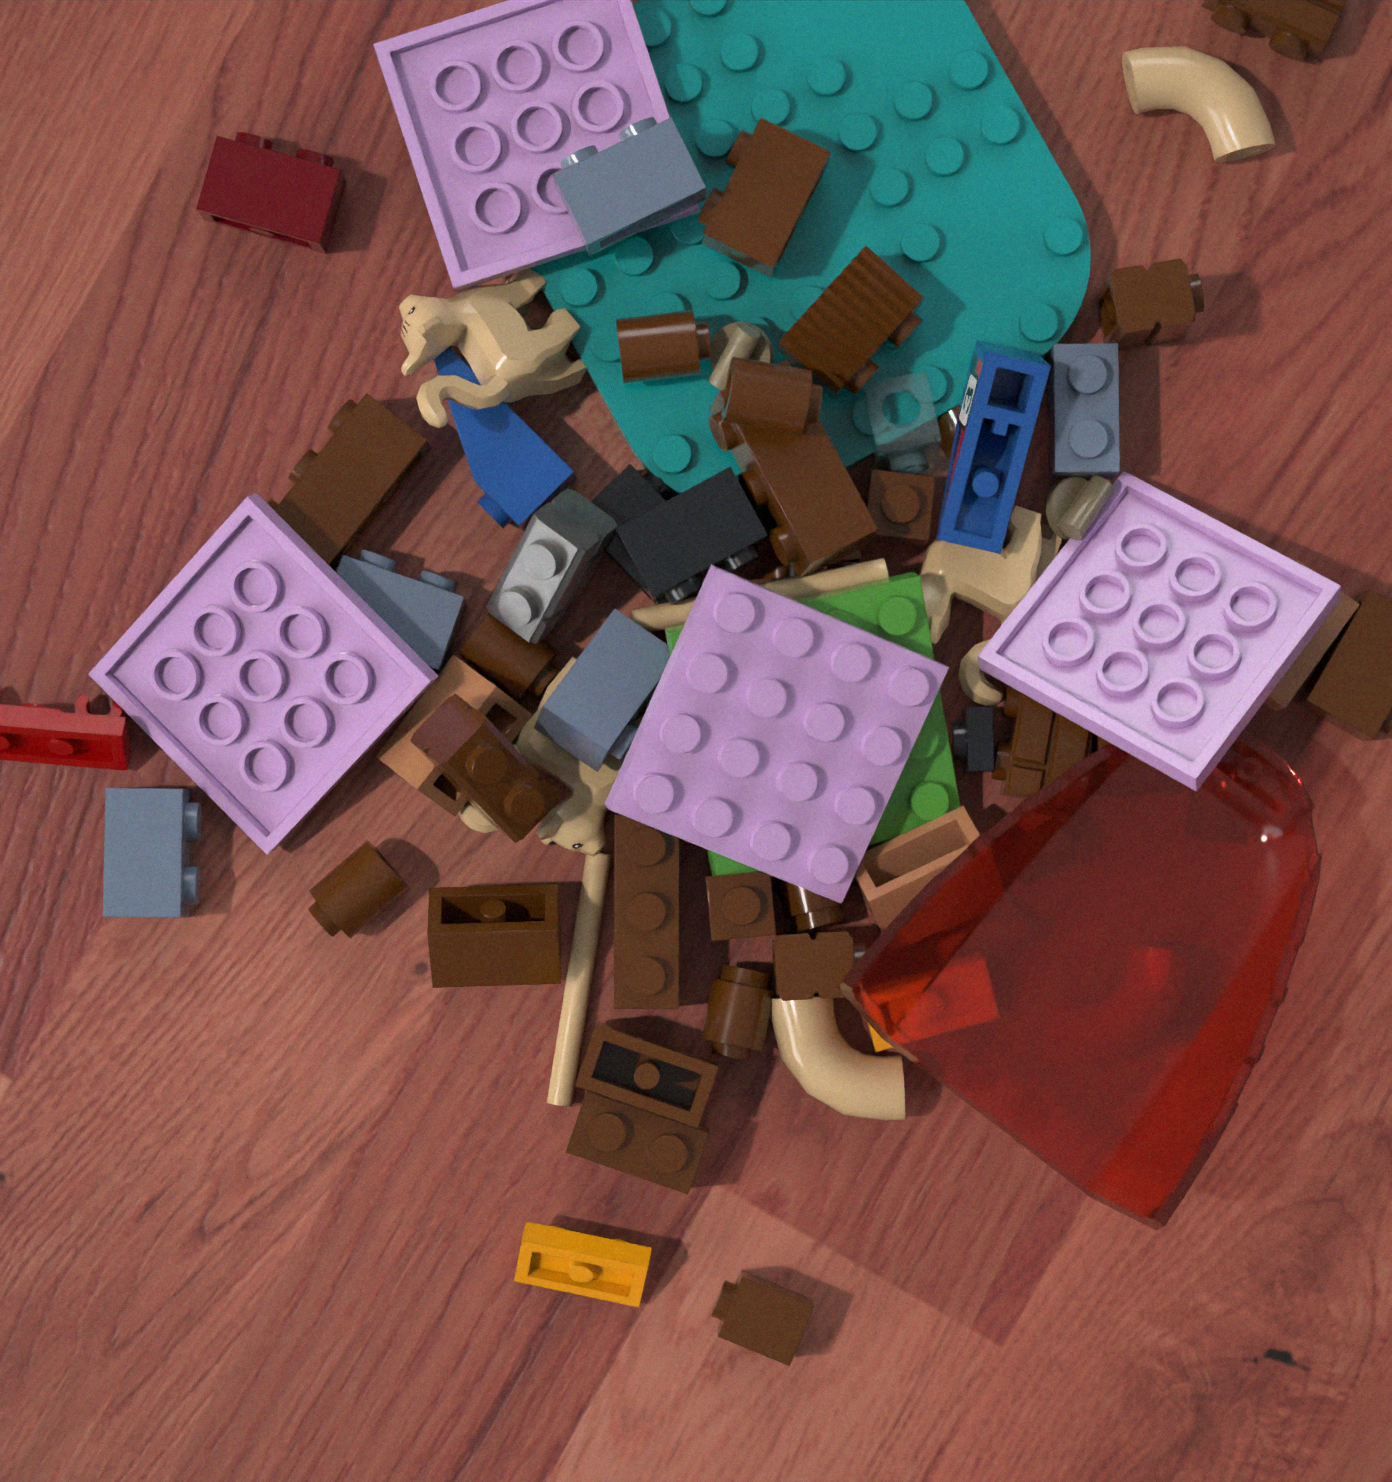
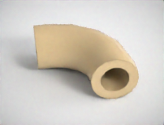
M1186 46L1144 47L1123 52L1122 67L1125 85L1131 106L1136 114L1155 109H1174L1190 115L1203 127L1211 145L1214 161L1217 163L1252 157L1271 150L1276 146L1270 122L1254 88L1223 60Z
M814 995L809 1000L782 1001L780 997L772 999L771 1021L781 1060L807 1094L843 1115L882 1121L905 1120V1087L901 1056L880 1057L866 1055L851 1047L838 1030L834 1014V998L822 999L820 996Z

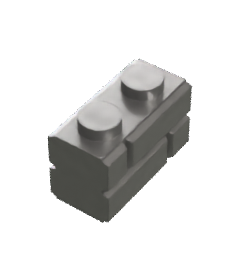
M568 488L564 490L551 503L548 502L533 514L486 605L488 613L527 642L539 643L551 633L552 629H556L569 619L604 554L603 549L608 546L618 527L615 520L575 490L573 491Z

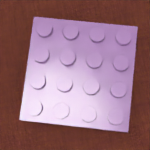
M507 0L373 44L455 292L586 250L555 187L553 174L563 170L560 162L570 154L588 146L595 145L598 152L621 142L620 132L640 120L654 117L658 124L670 118L631 0ZM696 204L645 230L700 213L699 205Z
M1123 471L1112 484L1114 491L1082 539L1074 540L1070 538L979 653L977 656L979 669L1197 792L1341 600V585Z
M257 493L244 499L88 674L267 855L283 843L439 677Z
M711 564L606 799L605 805L613 812L842 904L949 667Z

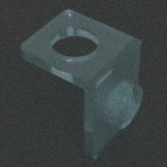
M918 372L868 382L864 387V393L876 444L874 470L919 474L929 469V466L936 465L942 440L926 373ZM907 392L913 395L920 405L918 418L911 424L904 426L889 422L883 414L882 404L890 394Z

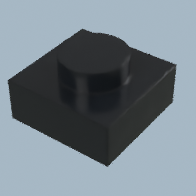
M993 706L966 707L962 710V721H953L951 723L952 759L963 760L964 773H989L994 771Z

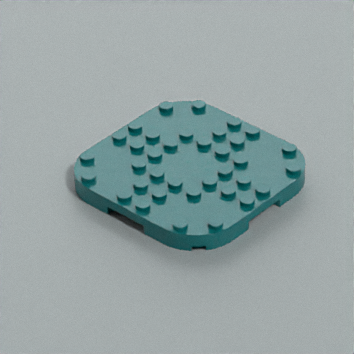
M639 0L632 4L669 117H672L706 186V199L713 187L724 192L735 170L726 165L731 149L742 129L753 134L760 118L831 152L829 164L772 279L704 246L703 232L706 226L697 222L700 213L636 233L589 256L587 250L531 267L532 271L541 275L546 280L541 290L553 311L566 308L579 324L580 329L571 343L579 358L585 364L588 374L629 449L644 470L648 469L656 477H660L674 492L675 496L729 467L732 468L739 481L738 476L742 473V470L731 450L727 452L721 450L711 433L708 418L712 416L709 409L721 390L709 382L713 372L710 360L700 361L701 374L624 384L616 319L693 310L695 322H708L710 343L714 335L722 327L733 322H749L758 326L768 336L773 349L772 363L778 364L787 359L791 367H797L778 350L779 340L835 278L841 274L844 268L867 246L924 297L921 306L915 312L923 319V322L898 349L888 341L872 361L880 369L856 396H853L845 389L836 400H833L822 390L818 418L847 471L856 467L859 462L935 421L960 404L977 340L1036 353L1042 358L1047 356L1053 344L1059 343L1074 321L1087 289L1091 262L1087 224L1071 187L964 0ZM702 201V202L698 203L699 208H700V212H701V210H702V207H703L705 201ZM761 507L754 509L755 512L763 511Z

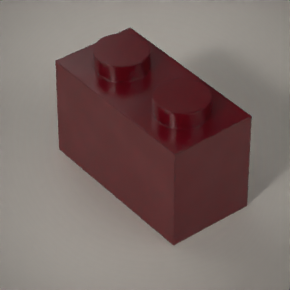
M237 132L235 140L217 136L196 207L204 221L326 254L346 184L341 170L333 168L335 160L327 155L307 149H298L296 157L272 151L273 142L245 132Z

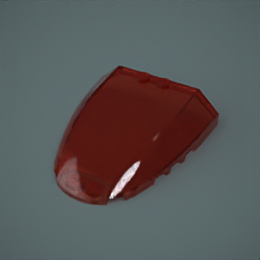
M1244 730L1197 792L1109 743L1070 767L1035 794L1030 795L988 831L976 838L895 917L844 977L838 988L883 1040L1086 1195L1157 1231L1167 1224L1187 1194L1239 1105L1237 1101L1253 1068L1260 1061L1266 1047L1264 1043L1277 1010L1286 997L1288 991L1287 983L1298 950L1305 939L1320 880L1322 854L1318 853L1312 820L1314 804L1302 780L1288 762L1268 745Z

